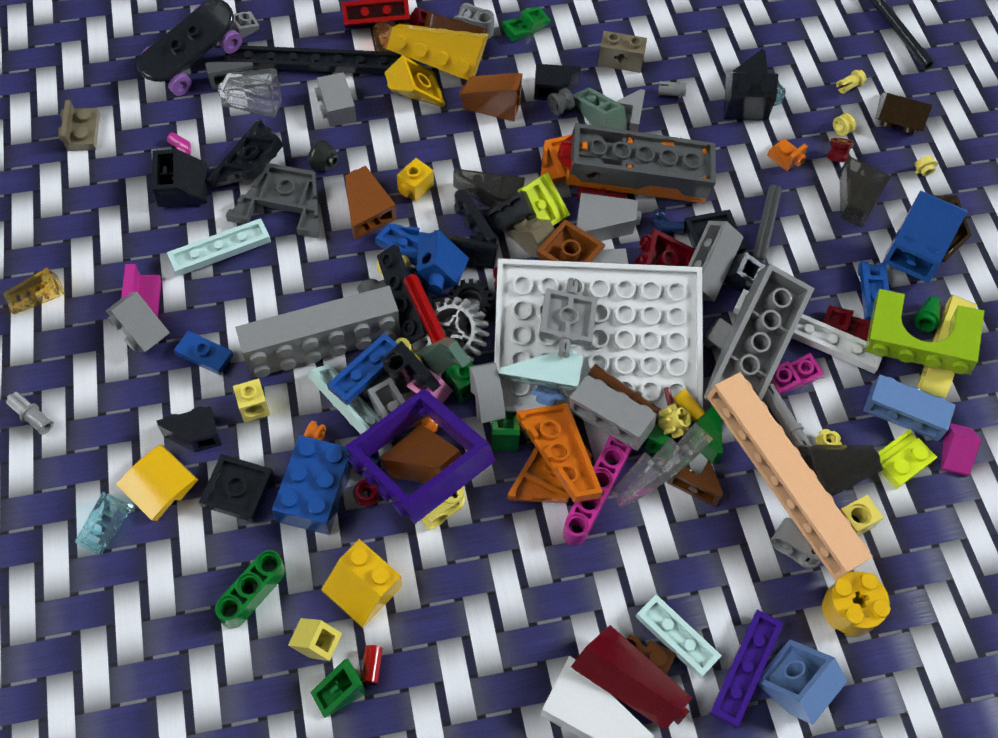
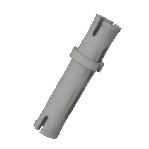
M769 384L770 388H767L763 399L784 429L785 435L793 446L799 450L801 457L809 455L815 448L804 434V427L801 423H797L776 390L775 385Z

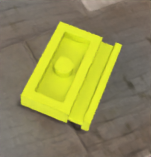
M548 173L541 175L517 190L518 193L520 191L527 192L535 211L531 215L532 219L550 220L554 226L570 215Z
M911 429L870 459L871 463L874 462L879 467L878 470L896 489L937 459V456L921 439L916 438L912 434L913 431Z

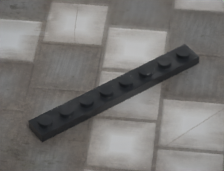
M241 45L234 53H226L224 62H252L254 69L385 74L384 72L402 55L388 51Z

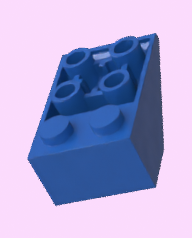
M920 190L890 244L883 263L929 283L958 231L967 210Z

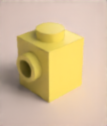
M300 618L288 646L308 658L330 661L342 633L322 620Z

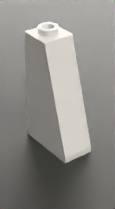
M570 656L568 657L540 716L579 738H654V735L616 698L576 672L571 667L575 659Z

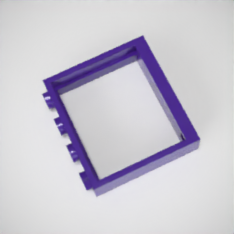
M425 388L345 446L350 454L348 461L353 465L355 471L362 470V475L371 487L376 484L382 498L386 502L391 500L397 513L400 516L406 515L414 524L496 461L489 443ZM427 415L462 445L467 452L408 496L369 457L423 416Z

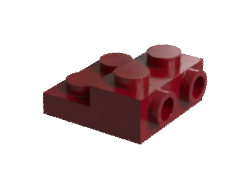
M653 229L639 241L638 248L642 251L634 264L688 266L695 249Z

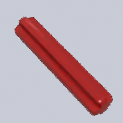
M410 274L405 277L403 282L432 344L446 338L418 276Z

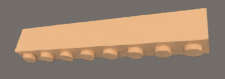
M739 372L716 384L706 397L836 581L872 558L873 556L869 552L866 543L859 538L851 527L848 518L838 509L833 497L826 492L818 481L815 472L805 463L799 450L793 446L785 435L782 426L772 417L767 405L757 396L751 383Z

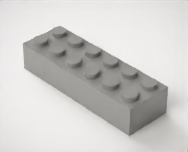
M390 286L235 327L250 378H262L270 373L280 370H291L295 366L305 363H316L323 358L341 356L346 352L356 349H367L383 333L392 340L400 337L399 312Z

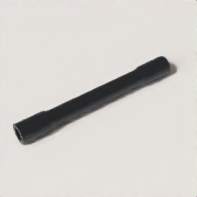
M869 0L910 50L923 70L930 69L935 61L888 5L887 0Z

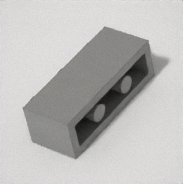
M708 221L688 264V267H702L703 301L715 302L744 238L727 221Z
M589 375L585 377L569 399L571 413L638 451L655 427L657 414L648 406L638 404L625 393L617 392L608 387L602 380L594 379Z

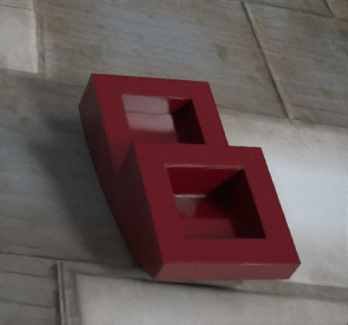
M828 306L823 323L867 341L870 320L853 317V310Z

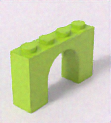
M879 289L873 305L865 352L879 357L886 356L899 359L902 362L918 363L929 368H940L957 374L971 375L978 363L984 310L958 305L950 321L948 338L938 342H925L910 335L902 324L901 316L905 294Z

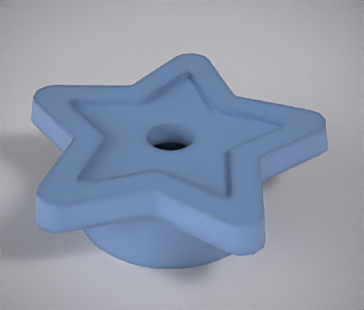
M540 385L537 386V389L531 390L530 393L537 396L536 401L546 406L556 405L557 400H565V396L559 393V389L546 388Z

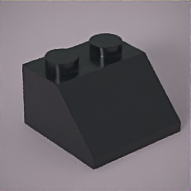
M726 72L723 119H769L777 98L778 74Z

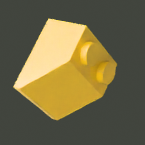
M359 539L338 560L321 590L356 623L364 628L402 587V577Z

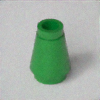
M928 297L915 314V326L919 330L931 332L939 326L941 300L939 298Z

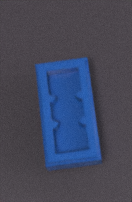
M190 331L186 332L174 349L175 355L218 375L223 372L234 355L232 350Z

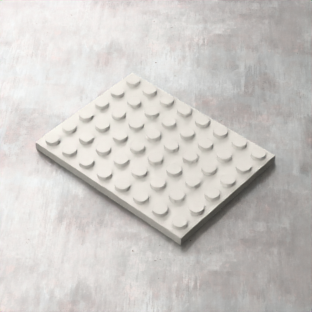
M498 259L494 363H496L498 373L501 367L552 352H559L560 342L538 337L546 288L558 291L567 290L568 279L573 278L574 282L576 278L579 281L577 292L597 299L591 347L570 345V350H574L577 352V355L583 356L579 385L596 363L635 392L640 391L643 393L642 397L658 408H661V410L668 406L663 389L665 387H670L673 398L683 389H686L703 408L702 267ZM500 379L506 413H516L521 410L546 406L536 401V395L530 394L531 390L537 389L538 385ZM559 389V393L565 396V400H557V404L568 403L569 405V399L573 391Z

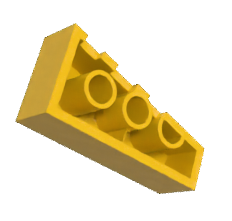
M398 24L392 27L386 49L468 80L469 77L476 76L489 34Z

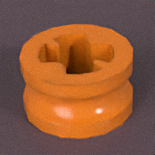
M311 421L305 430L304 436L323 440L326 426L323 424L318 426L316 421Z

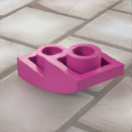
M811 353L792 363L787 361L779 365L771 380V384L775 385L780 395L823 378L824 373Z

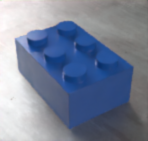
M301 435L298 436L272 508L276 522L330 535L353 466L348 461L350 454L345 446Z

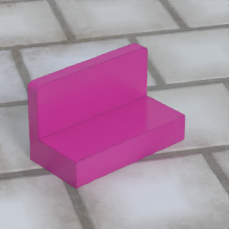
M125 264L121 298L129 292L137 291L158 317L161 276L140 275L136 264Z

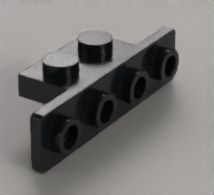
M392 245L378 254L377 259L385 284L390 286L398 308L402 336L410 344H413L425 337L427 331L403 282L404 278L410 274L417 275L432 308L433 301L428 294L425 285L426 280L418 274L416 269L405 267L399 246Z

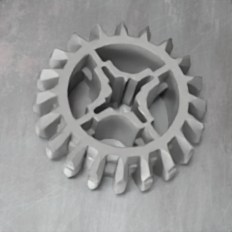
M455 297L452 301L450 298H445L444 305L436 302L437 310H434L446 338L454 339L458 344L466 341L467 343L462 347V350L470 361L474 362L472 354L482 355L478 348L479 346L486 347L487 343L482 341L483 337L490 336L488 332L483 331L484 328L489 326L488 322L482 321L486 315L481 311L478 312L479 306L476 304L471 305V301L468 299L462 301L461 298ZM456 313V315H452L448 322L443 323L449 315ZM467 317L471 323V334L468 333L466 328L468 323ZM447 328H450L452 330H458L457 332L462 333L463 335H454L452 334V332L448 331ZM428 333L425 337L421 338L422 342L428 343L425 347L432 344Z

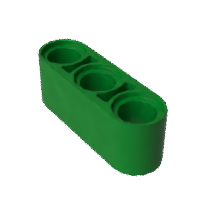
M267 550L258 555L217 601L215 612L225 627L234 629L241 626L283 579L285 567L277 552ZM269 563L277 564L276 569L273 571H264L265 566ZM249 585L258 586L257 590L254 593H244L246 587H248ZM228 608H238L236 614H234L233 616H224V613Z

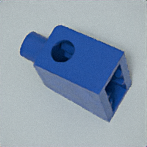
M436 230L421 237L419 240L417 272L428 282V292L438 295L443 290L456 286L459 283L469 258L441 231Z

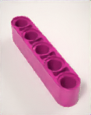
M611 435L593 467L598 481H602L606 486L601 487L603 491L601 498L574 503L566 518L562 532L563 539L569 545L579 546L584 543L632 451L631 447L619 442ZM612 459L616 461L617 464L610 465L605 460ZM590 503L595 509L586 510L581 504ZM579 526L583 532L574 533L569 527Z

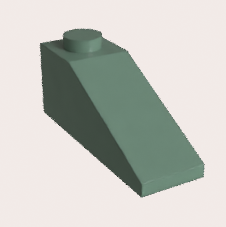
M592 88L572 94L575 105L591 125L628 130L625 106Z

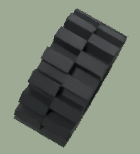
M465 279L460 280V285L457 284L453 286V289L450 288L448 298L452 301L455 297H459L462 300L465 298L477 299L480 302L478 312H483L486 315L484 319L488 321L490 314H492L493 297L491 289L488 290L487 284L481 286L482 281L477 280V283H473V279H469V283H466Z

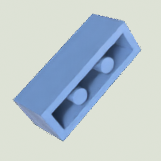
M879 375L871 386L863 411L939 441L949 430L956 405L942 397H935L921 391L919 388L900 383L894 378Z

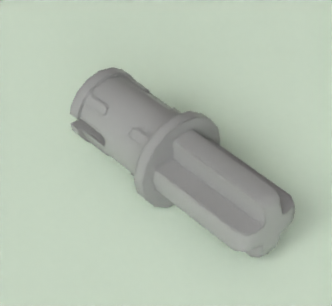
M18 392L7 396L6 404L20 415L19 419L22 422H28L39 434L44 435L53 428L54 422L39 411L37 404H31Z

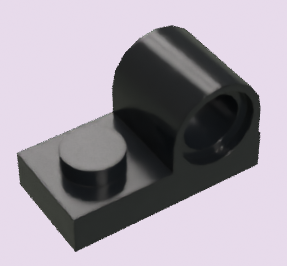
M402 341L383 360L384 369L398 384H408L414 379L421 388L427 385L432 392L441 386L434 375Z

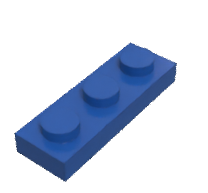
M383 333L327 384L328 390L348 405L385 371L383 360L397 343Z

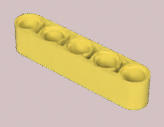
M952 294L944 307L933 342L948 338L950 321L958 305L976 309L977 304ZM924 365L917 388L935 397L945 399L955 373L950 370L929 368Z

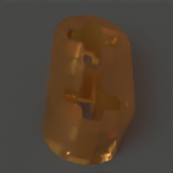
M378 23L373 27L376 51H386L384 47L387 46L392 27L387 23Z

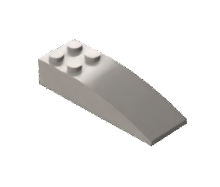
M772 264L761 269L728 334L709 381L704 399L709 401L706 396L716 384L741 372L745 379L751 383L753 390L762 401L815 288Z

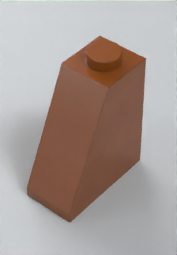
M508 73L469 77L466 86L462 85L459 98L462 99V109L514 122L520 107L523 74Z
M366 165L345 175L352 234L355 240L397 219L395 203Z
M420 424L384 453L380 459L392 478L427 483L461 457L462 454L459 449Z

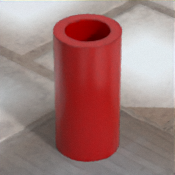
M376 645L365 646L360 679L362 684H378L382 647Z

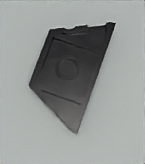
M258 119L206 181L210 187H217L257 178L284 145L280 138L273 134L272 130L266 127L261 119Z

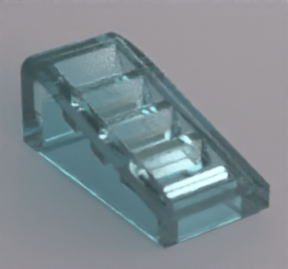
M103 491L75 543L101 555L130 513L133 505ZM110 504L117 507L116 512L108 509ZM103 514L112 518L110 523L101 519ZM98 524L106 528V530L102 533L94 529V527ZM89 534L100 538V541L96 543L87 537Z

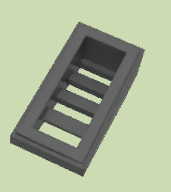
M252 62L205 63L212 90L257 82Z

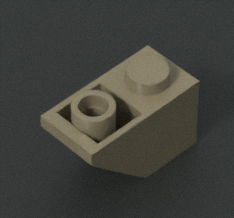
M534 218L524 219L506 232L531 257H538L536 251L555 229L550 220Z

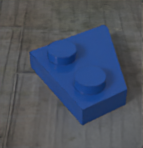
M389 223L375 237V244L385 250L392 245H398L401 255L407 256L410 263L417 266L419 240L430 233L419 232V227H404Z

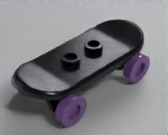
M208 0L198 5L191 14L152 46L143 50L137 61V68L140 74L150 81H165L168 83L169 90L176 96H181L188 92L192 81L182 71L190 67L214 47L217 42H220V47L228 54L234 53L240 48L242 37L235 30H231L234 21L232 8L223 0Z

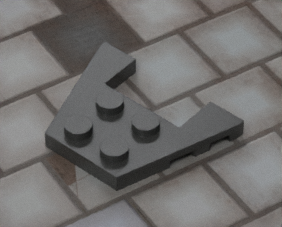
M269 163L264 168V171L252 182L251 189L246 194H242L237 200L238 204L233 210L229 209L225 215L228 222L246 224L250 222L256 205L301 213L297 234L319 239L315 171Z

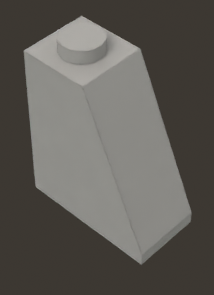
M581 193L576 226L599 241L633 234L635 224L640 225L642 211L637 210L638 200Z

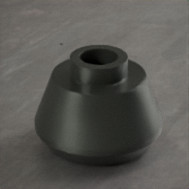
M326 140L315 142L308 155L310 168L314 171H328L336 166L338 162L336 150Z

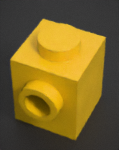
M417 158L397 174L399 192L404 197H409L415 202L434 185V170Z

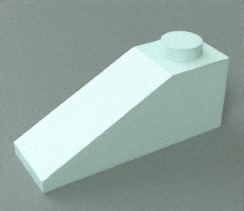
M570 350L569 357L563 358L564 353L560 357L558 351L501 367L499 369V377L503 380L574 392L579 386L583 356L577 355V352L574 350Z

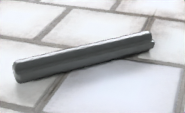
M774 184L769 186L752 255L761 263L765 262L782 191L780 186Z

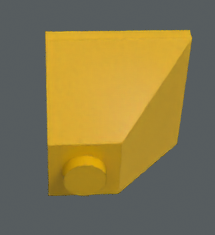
M402 55L384 72L388 82L387 86L392 92L440 107L446 105L432 70Z

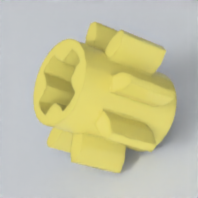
M676 403L659 411L661 416L658 419V426L664 431V435L671 434L672 438L676 439L690 431L688 426L691 424V416L684 407L677 408Z

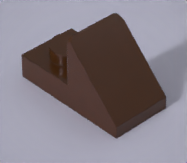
M709 459L700 476L687 466L675 464L666 482L716 507L723 494Z

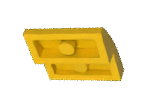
M160 444L130 468L116 485L152 521H158L175 500H182L198 479Z

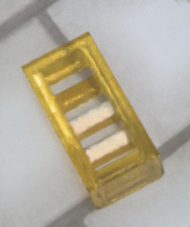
M47 267L5 291L3 294L11 313L17 314L65 294V291L57 274ZM28 291H29L30 294H31V296H29V297L27 296V293H26V292H28ZM17 295H20L22 301L19 303L16 298Z

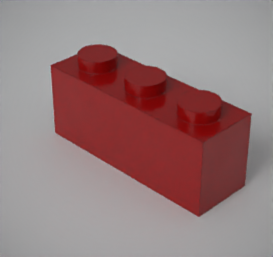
M408 0L341 2L344 27L410 20Z

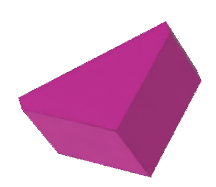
M950 423L949 430L943 436L942 471L967 477L970 475L982 441L972 428Z

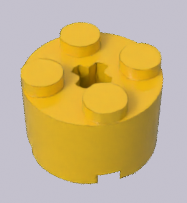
M855 571L843 575L827 590L822 602L823 615L828 624L833 629H838L849 637H861L868 634L885 620L891 609L885 587L878 580L877 576L870 572Z

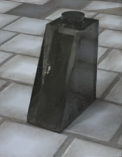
M848 156L839 173L840 218L862 228L891 176Z
M799 445L796 447L805 463L815 472L818 481L831 496L883 470L880 463V455L873 445Z

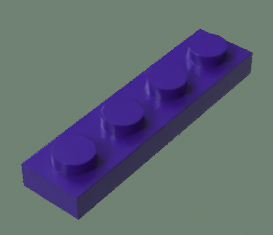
M758 609L755 611L709 715L735 729L739 727L784 624L783 622Z

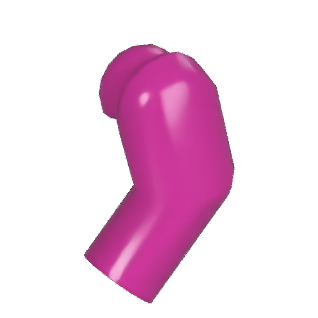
M173 132L168 135L167 142L191 155V143Z

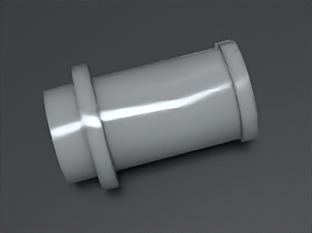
M682 80L679 82L659 81L658 96H678V98H681V96L686 95V83H682Z

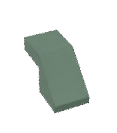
M449 337L424 347L415 353L425 367L437 376H440L452 365L463 368L471 362L458 342Z

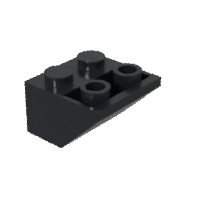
M178 149L152 151V192L158 207L207 203L206 162Z

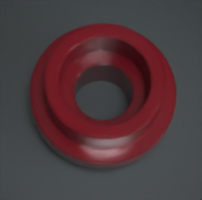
M366 480L360 481L353 490L354 500L364 507L373 506L379 501L381 496L377 490L378 486L375 484L371 487ZM365 491L372 492L370 497L362 496Z

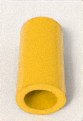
M683 389L673 398L680 407H684L689 412L693 423L706 413L686 389Z

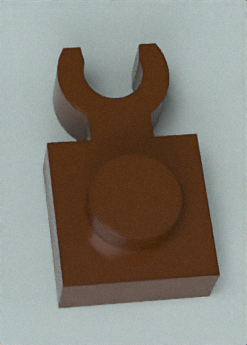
M629 635L627 640L667 675L676 653L649 640L645 647L638 637Z

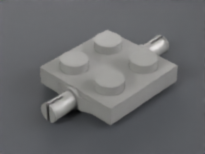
M573 278L568 279L567 290L558 291L546 288L538 337L560 342L558 355L562 357L564 353L563 358L569 357L570 345L574 344L590 348L593 343L597 299L578 293L579 281L576 278L574 282Z

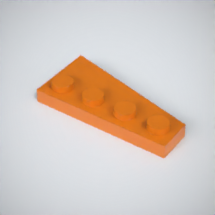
M568 403L517 411L515 418L573 502L577 503L601 498L603 491Z

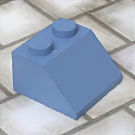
M789 639L763 670L757 685L789 714L813 725L848 681L835 657Z

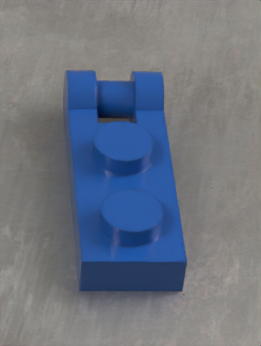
M860 261L858 264V275L860 276L864 319L871 321L873 305L879 289L889 291L887 266L884 263L877 262L876 265L869 264V262Z

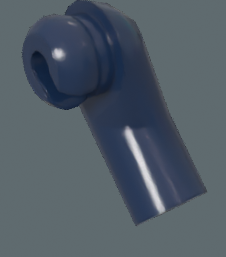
M655 209L653 211V216L651 217L652 224L661 232L684 233V221H669L665 218L666 213L662 209Z

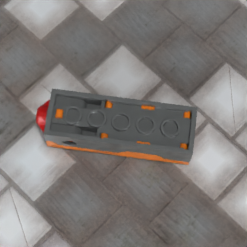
M575 123L572 135L560 142L558 149V160L567 168L566 185L595 189L605 188V190L704 204L716 184L715 143Z

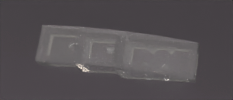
M695 422L678 443L670 437L653 458L645 452L610 494L622 508L642 498L682 470L713 438Z

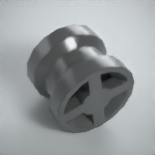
M567 88L559 90L558 94L552 93L548 95L549 108L556 116L563 114L564 110L569 111L575 107L574 97Z

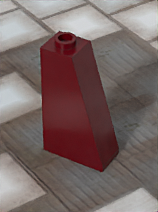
M611 625L584 648L571 666L576 672L665 730L673 721L679 725L690 712L686 706L692 697Z

